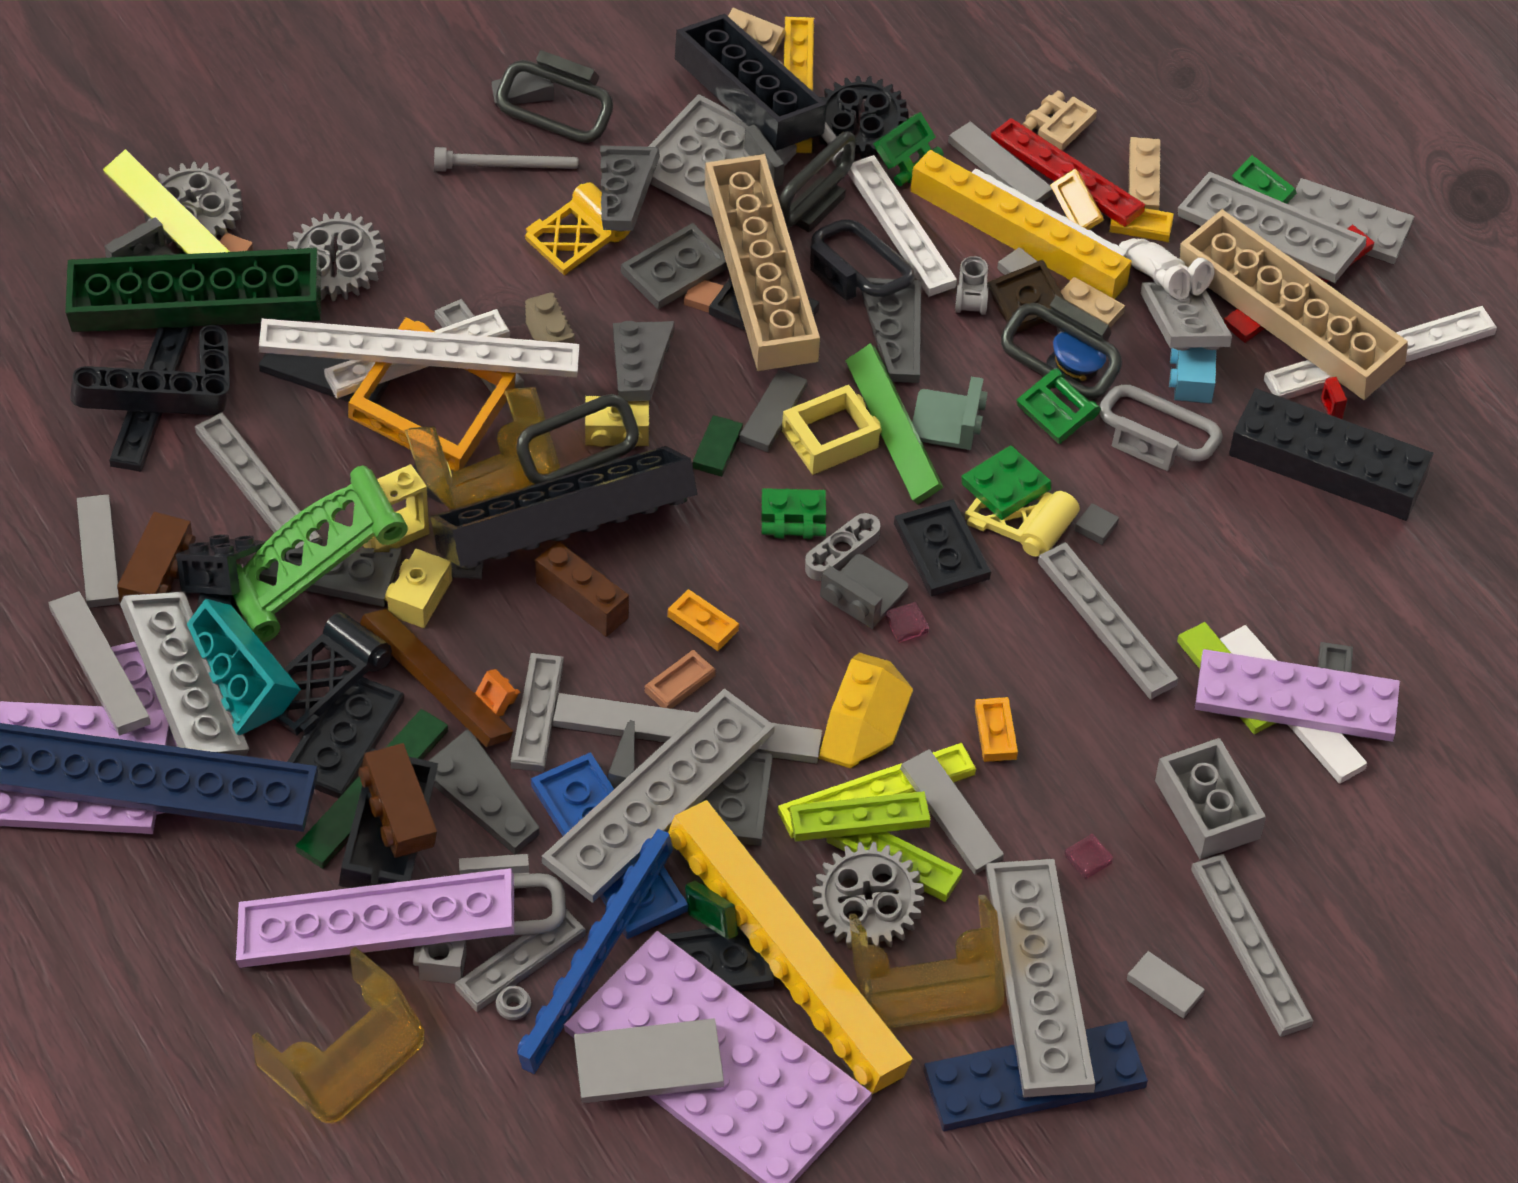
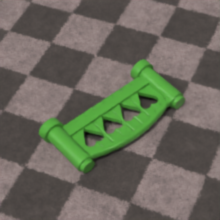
M358 466L352 470L350 485L316 501L291 518L263 544L246 566L242 567L241 564H237L240 592L232 596L246 624L262 643L270 641L280 631V624L275 616L276 612L331 571L337 564H340L349 557L350 554L362 547L363 544L375 536L380 544L390 545L400 541L406 535L408 526L401 514L394 511L375 474L367 466ZM354 502L353 525L349 527L335 522V515L339 511L345 510L349 503ZM329 522L327 545L324 547L310 542L311 533L315 530H320L323 523ZM303 541L302 565L297 566L284 560L286 552L294 550L295 546ZM278 561L276 585L272 586L260 581V573L265 569H269L273 562Z

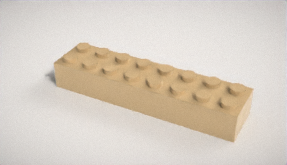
M765 154L706 162L705 190L757 371L818 362L820 336Z
M1223 209L1180 243V259L1185 262V266L1189 267L1197 258H1205L1213 264L1215 273L1208 288L1328 375L1337 377L1339 383L1361 399L1365 400L1405 365L1408 346L1406 339Z

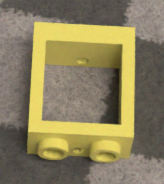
M850 385L783 411L782 432L812 475L877 449L879 446V436L882 432L880 422L875 416H871L866 409L861 395H856ZM846 409L860 430L821 445L807 425Z
M410 464L377 479L391 505L406 499V507L396 512L402 515L408 526V531L400 541L390 545L380 544L374 536L367 543L363 544L364 548H374V552H390V548H399L428 535L427 486L413 466Z

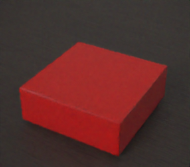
M1337 377L1326 378L1321 401L1329 415L1343 420L1347 398Z

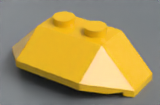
M858 653L850 660L829 715L819 753L820 760L852 768L859 764V761L869 758L893 745L912 696L913 688L890 661L863 653Z

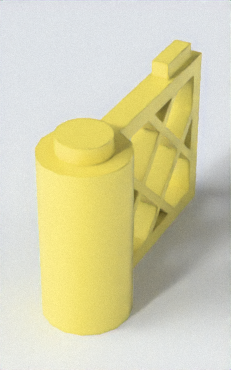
M1056 491L1053 494L1046 492L1037 498V500H1040L1037 505L1022 507L1001 520L995 514L988 516L979 514V510L986 508V506L976 498L965 512V520H967V525L983 532L987 528L1016 540L1023 545V549L1027 554L1039 557L1040 554L1052 549L1079 513L1080 506L1077 500L1066 492ZM1020 517L1023 520L1019 529L1010 527L1005 523L1006 520Z

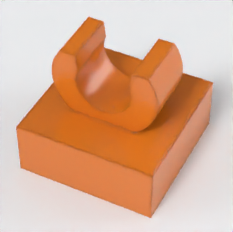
M494 669L486 671L475 694L497 716H503L508 705L515 702L520 691L514 689L509 683L510 680Z

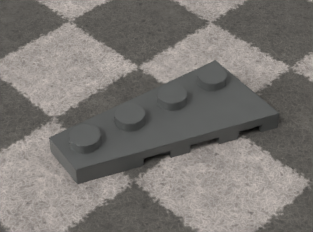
M600 145L602 173L601 218L603 230L633 231L660 158L659 148Z
M866 278L876 285H883L895 280ZM914 280L907 288L886 297L870 296L861 290L881 360L892 382L919 383L921 280Z
M624 321L622 323H613L618 395L627 402L651 400L658 380L659 369H662L665 352H668L670 338L673 337L675 332V321Z
M303 548L287 551L284 560L297 566L302 565ZM360 548V552L350 554L349 557L340 564H337L336 567L305 591L385 607V594L397 573L402 558V548H390V552H374V548ZM278 561L273 562L269 569H265L260 573V581L276 585Z
M468 729L429 760L430 762L438 763L434 787L514 855L539 836V826L476 737Z

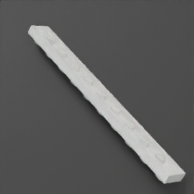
M262 319L259 352L577 378L579 344Z

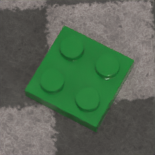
M1011 445L961 476L962 485L1001 520L1051 490V480Z

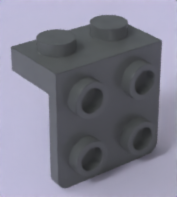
M156 217L138 225L132 231L113 239L104 246L106 258L174 254L165 245L163 224Z
M857 554L841 571L830 565L824 570L821 577L820 597L873 629L908 591V583L863 554Z

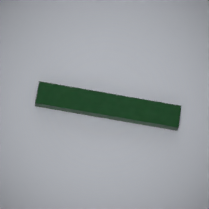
M420 709L386 747L404 743L409 757L423 760L448 732V724ZM360 777L351 784L295 845L298 854L322 869L348 842L362 788Z

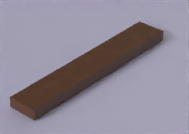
M387 608L363 614L360 624L389 643L392 649L391 655L484 746L488 747L510 740L513 730Z

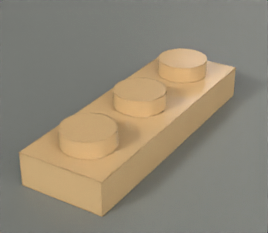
M1131 137L1129 144L1128 193L1146 204V209L1158 211L1160 198V139Z

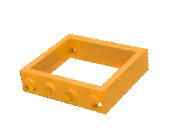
M407 317L398 328L399 330L434 332L426 324L420 321L414 322ZM375 362L348 403V418L457 474H460L515 389L516 373L465 369L496 385V388L459 445H456L368 400L392 364Z

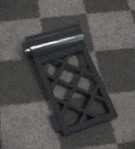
M335 613L326 622L323 634L284 668L290 677L296 672L307 671L306 681L295 682L301 690H306V699L292 701L283 714L274 718V720L296 736L301 732L306 734L320 721L318 716L368 671L376 672L389 664L392 653L391 646L346 613ZM324 647L331 652V659L314 661V656ZM351 666L354 668L348 675L336 677V667ZM330 668V678L313 680L314 670ZM329 687V692L324 697L312 698V690L314 688ZM305 708V714L296 722L288 718L289 710Z

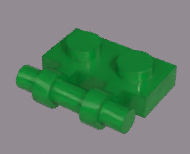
M921 112L914 114L873 143L888 169L896 165L899 166L900 173L894 176V182L899 187L906 182H912L913 167L929 150L941 156L944 155L940 147L936 146L931 149L928 143L936 138ZM917 151L919 159L913 163L909 156Z
M762 488L761 521L763 522L761 535H774V538L783 539L784 535L803 536V539H813V536H826V524H820L825 523L826 490ZM785 522H803V523H785Z

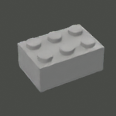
M1220 738L1159 759L1155 782L1200 860L1261 838L1266 816Z

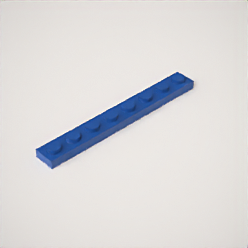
M657 829L651 839H646L642 845L640 858L635 866L631 865L627 869L622 887L617 894L613 893L610 896L604 916L600 922L596 921L592 925L588 935L589 940L584 948L578 949L571 961V969L566 977H561L557 981L551 1001L547 1006L544 1005L539 1010L535 1020L536 1025L529 1035L523 1036L518 1045L517 1053L522 1069L532 1074H535L564 1028V1024L572 1015L671 855L673 847L669 833Z

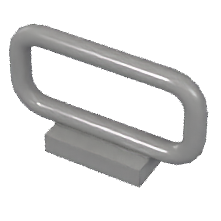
M1132 385L1115 386L1107 393L1099 405L1101 408L1100 417L1105 423L1116 428L1111 446L1165 471H1169L1175 456L1198 462L1208 459L1216 451L1223 438L1220 427L1212 420ZM1129 397L1209 433L1210 437L1202 448H1189L1180 444L1179 441L1123 416L1120 417L1114 414L1111 409L1119 398Z
M528 854L459 858L460 874L511 868L514 874V889L545 887L550 890L552 899L551 916L543 920L514 921V934L511 935L551 932L564 921L566 901L562 883L556 877L549 874H529Z

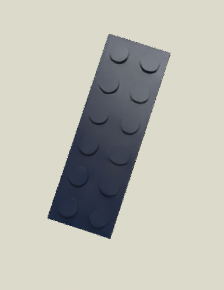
M1127 1021L1085 1029L1095 1080V1090L1090 1093L1023 1097L1015 1044L925 1063L923 1071L942 1130H953L1146 1088L1148 1080Z

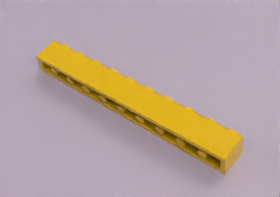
M706 800L674 815L668 831L672 846L680 851L688 861L693 873L699 875L710 890L735 905L737 926L747 936L752 948L762 955L769 964L774 976L779 978L788 988L793 1000L801 1005L810 1016L815 1028L825 1035L832 1044L837 1056L843 1058L853 1071L856 1080L874 1094L904 1078L913 1058L710 803Z

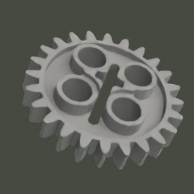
M193 162L190 169H186L185 165L181 163L180 171L176 172L173 168L169 167L168 176L161 173L158 174L159 183L216 239L218 234L223 236L227 233L226 228H236L235 220L241 219L240 210H243L240 189L237 188L236 180H230L228 172L221 175L220 167L218 166L210 171L208 163H205L200 169L197 168L196 162ZM144 213L145 222L151 220V218ZM164 232L165 243L168 245L173 240Z
M339 212L335 213L334 219H329L325 213L323 214V221L319 222L313 217L311 218V227L302 224L303 233H293L294 241L287 243L288 249L317 248L321 265V300L327 294L331 296L332 301L336 300L337 294H342L343 298L348 300V292L351 291L359 296V287L362 286L370 289L369 279L378 281L377 271L384 270L382 262L386 261L383 240H381L379 231H374L371 222L364 225L363 217L361 216L353 221L351 213H348L344 219L340 218ZM338 236V251L336 252L337 276L333 277L334 268L332 262L335 261L334 237Z
M859 842L857 852L854 853L848 846H845V857L843 858L833 853L834 865L825 862L822 864L826 875L817 874L816 883L820 886L813 887V896L817 897V899L813 900V907L815 910H820L816 914L817 921H826L824 932L827 934L835 930L834 941L836 943L845 937L848 949L855 942H860L861 952L865 951L867 943H872L875 951H879L881 941H884L891 948L893 936L903 941L905 939L903 928L911 931L915 929L912 919H921V910L917 907L924 906V897L920 896V894L924 893V886L922 883H917L920 880L919 871L910 872L913 868L912 860L901 863L903 859L901 851L891 856L890 845H886L882 852L877 851L876 842H872L870 850H865L862 843ZM879 874L891 876V879L884 883L877 882L874 878ZM846 879H853L857 882L851 888H845L840 885ZM894 890H897L899 893H898V894H894V893H892V892H893ZM871 893L872 899L866 900L864 894ZM839 899L845 900L842 903L838 902ZM886 905L894 906L897 909L889 915L880 912V909ZM854 910L861 912L862 916L859 919L850 920L846 917V914Z

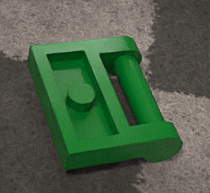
M1055 368L1016 399L1017 406L1058 444H1061L1087 421L1095 419L1100 413L1101 408L1094 401H1088L1064 379L1065 375L1058 368ZM1057 388L1080 410L1076 413L1073 412L1050 389Z

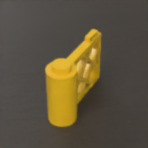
M591 182L576 187L572 194V200L547 219L542 221L539 218L526 228V241L563 275H566L610 241L619 242L630 232L603 230L601 218L602 191ZM570 213L578 219L577 225H561V220ZM543 233H555L554 242H540L537 238ZM560 233H576L575 243H559ZM581 233L595 234L598 237L592 243H580ZM558 251H574V256L565 263L557 257Z

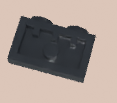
M219 534L209 537V542L192 543L188 545V550L176 554L181 592L234 595L240 592L236 560L257 552L266 541L255 540L254 536L250 535L229 539V535Z

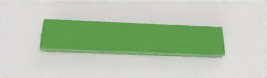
M870 343L845 361L871 415L879 420L882 429L880 434L912 500L918 505L944 487L876 348Z

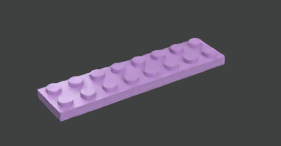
M508 868L239 902L236 961L239 968L511 935L514 934V874L512 869Z

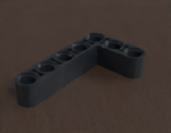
M207 325L200 330L196 352L197 372L94 366L77 368L72 377L70 399L74 405L87 409L218 415L225 410L230 386L227 332L217 325Z

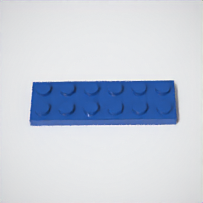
M591 752L531 778V787L562 836L614 790ZM664 866L622 932L626 939L688 912L687 902ZM625 873L600 896L605 905H607L610 896L613 893L617 894L622 887Z

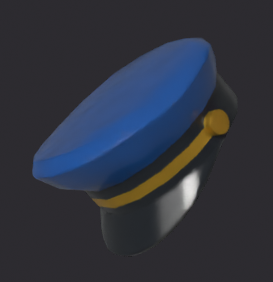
M1061 332L1053 340L1054 352L1048 357L1046 364L1053 368H1058L1062 373L1076 381H1084L1096 376L1099 369L1106 362V355L1070 334Z

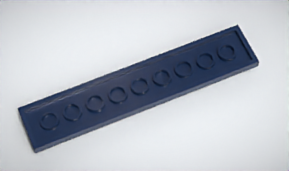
M0 723V790L304 832L318 777L317 766Z

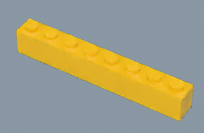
M929 150L913 167L912 193L1015 250L1020 247L1036 261L1044 260L1047 268L1070 281L1073 277H1076L1113 299L1128 285L1131 260L934 151Z

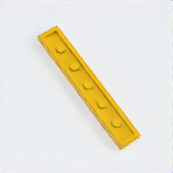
M785 17L784 66L813 91L814 18ZM812 138L795 144L797 145L796 153H812Z

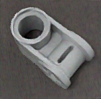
M969 256L961 262L955 313L965 310L977 311L981 315H986L988 265L981 257Z

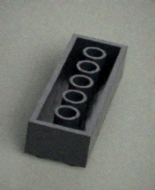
M726 14L676 30L675 60L748 127L751 125L757 126L775 151L824 133L827 104Z
M1257 388L1254 389L1233 432L1229 456L1405 521L1408 520L1427 478L1434 454L1425 449Z

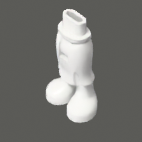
M1133 238L1123 241L1119 245L1121 249L1127 251L1126 258L1132 261L1131 265L1135 269L1150 276L1157 285L1164 287L1167 294L1178 300L1186 299L1189 291L1193 295L1201 294L1213 280L1214 266L1205 258H1197L1187 267L1183 260L1173 256L1164 247L1157 243L1149 242L1146 239Z

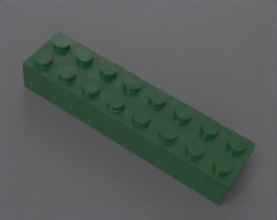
M317 248L68 259L65 313L72 332L261 323L262 319L321 320V265Z

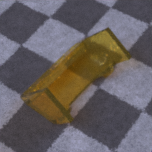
M536 387L515 388L505 391L514 421L502 426L498 432L497 442L501 453L451 473L449 464L445 459L435 426L405 430L420 478L449 510L534 485L524 474L517 455L516 444L523 430L546 420ZM550 432L532 439L529 444V451L537 471L540 474H549L560 469Z
M985 894L978 895L981 928L963 932L955 944L956 958L890 968L886 952L877 945H868L867 931L856 914L849 915L853 963L860 993L889 1029L988 1014L1001 1007L1004 1001V983L998 913Z
M356 947L350 950L353 980L362 987V997L372 1009L324 1052L309 1042H297L281 1053L258 1032L252 1035L255 1064L317 1119L325 1123H334L346 1116L423 1046L425 1040L424 1027L395 980Z

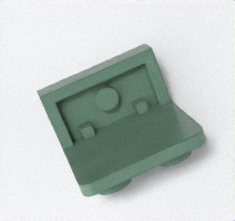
M971 376L967 396L921 389L918 392L912 423L921 442L971 450L974 434L980 435L983 416L978 415L979 410L985 411L988 392L982 391L984 378Z

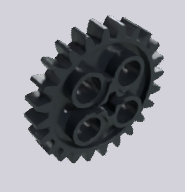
M856 76L853 83L848 78H845V85L843 86L834 82V91L825 88V97H820L827 104L825 122L836 137L848 131L855 135L857 133V123L860 122L859 135L855 137V154H860L861 159L866 157V153H871L872 156L877 157V150L873 143L909 119L906 99L901 98V91L894 92L893 84L884 87L883 79L878 80L876 84L872 83V76H869L866 82H862L860 76ZM863 99H866L864 103L865 112L861 114V105ZM818 135L820 137V144H826L822 136Z

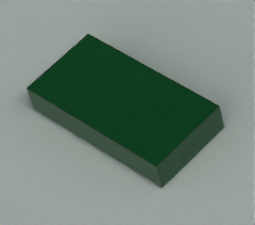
M713 415L693 459V469L722 477L739 440L740 433L743 430V423Z
M696 880L686 884L688 915L726 939L737 936L735 905Z

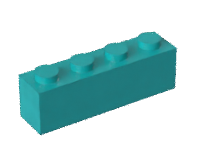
M205 599L188 621L187 626L201 657L206 659L210 666L211 672H209L213 684H218L224 697L221 699L225 710L230 712L234 719L232 726L235 733L242 735L282 715L301 689L231 605Z

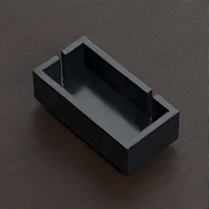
M409 757L429 809L438 763ZM362 786L341 866L338 885L341 887L356 888L411 881L418 852L395 858L391 846L386 847L381 836V827L383 825L380 817H374L370 807V797L372 795L369 787L364 788Z

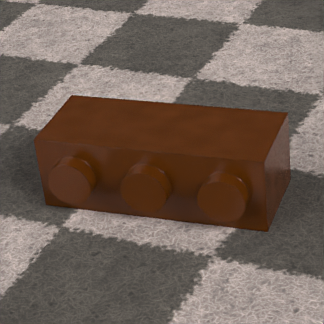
M153 512L117 585L120 603L123 597L128 595L171 593V585L174 579H179L176 554L188 550V545L196 541L195 535H192L191 521Z
M559 541L535 559L536 583L605 637L610 635L629 618V595Z
M404 743L364 753L363 764L359 768V777L364 788L369 787L372 795L370 797V807L374 817H380L383 825L381 827V836L386 847L391 846L395 858L433 848L435 846L437 830Z

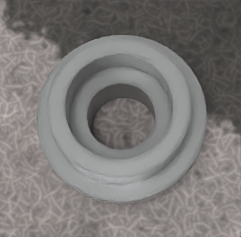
M519 986L504 988L496 998V1009L505 1019L518 1020L525 1017L530 1011L531 998ZM512 1002H516L519 1004V1006L510 1007L507 1005Z

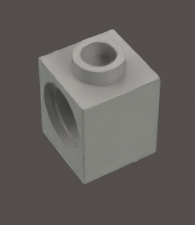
M466 940L415 946L413 965L419 966V979L455 984L463 977L467 955ZM437 956H443V957H445V958L442 959V960H435V959H433L434 957H437Z

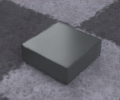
M1091 503L1076 523L1075 531L1103 545L1118 525L1119 517Z

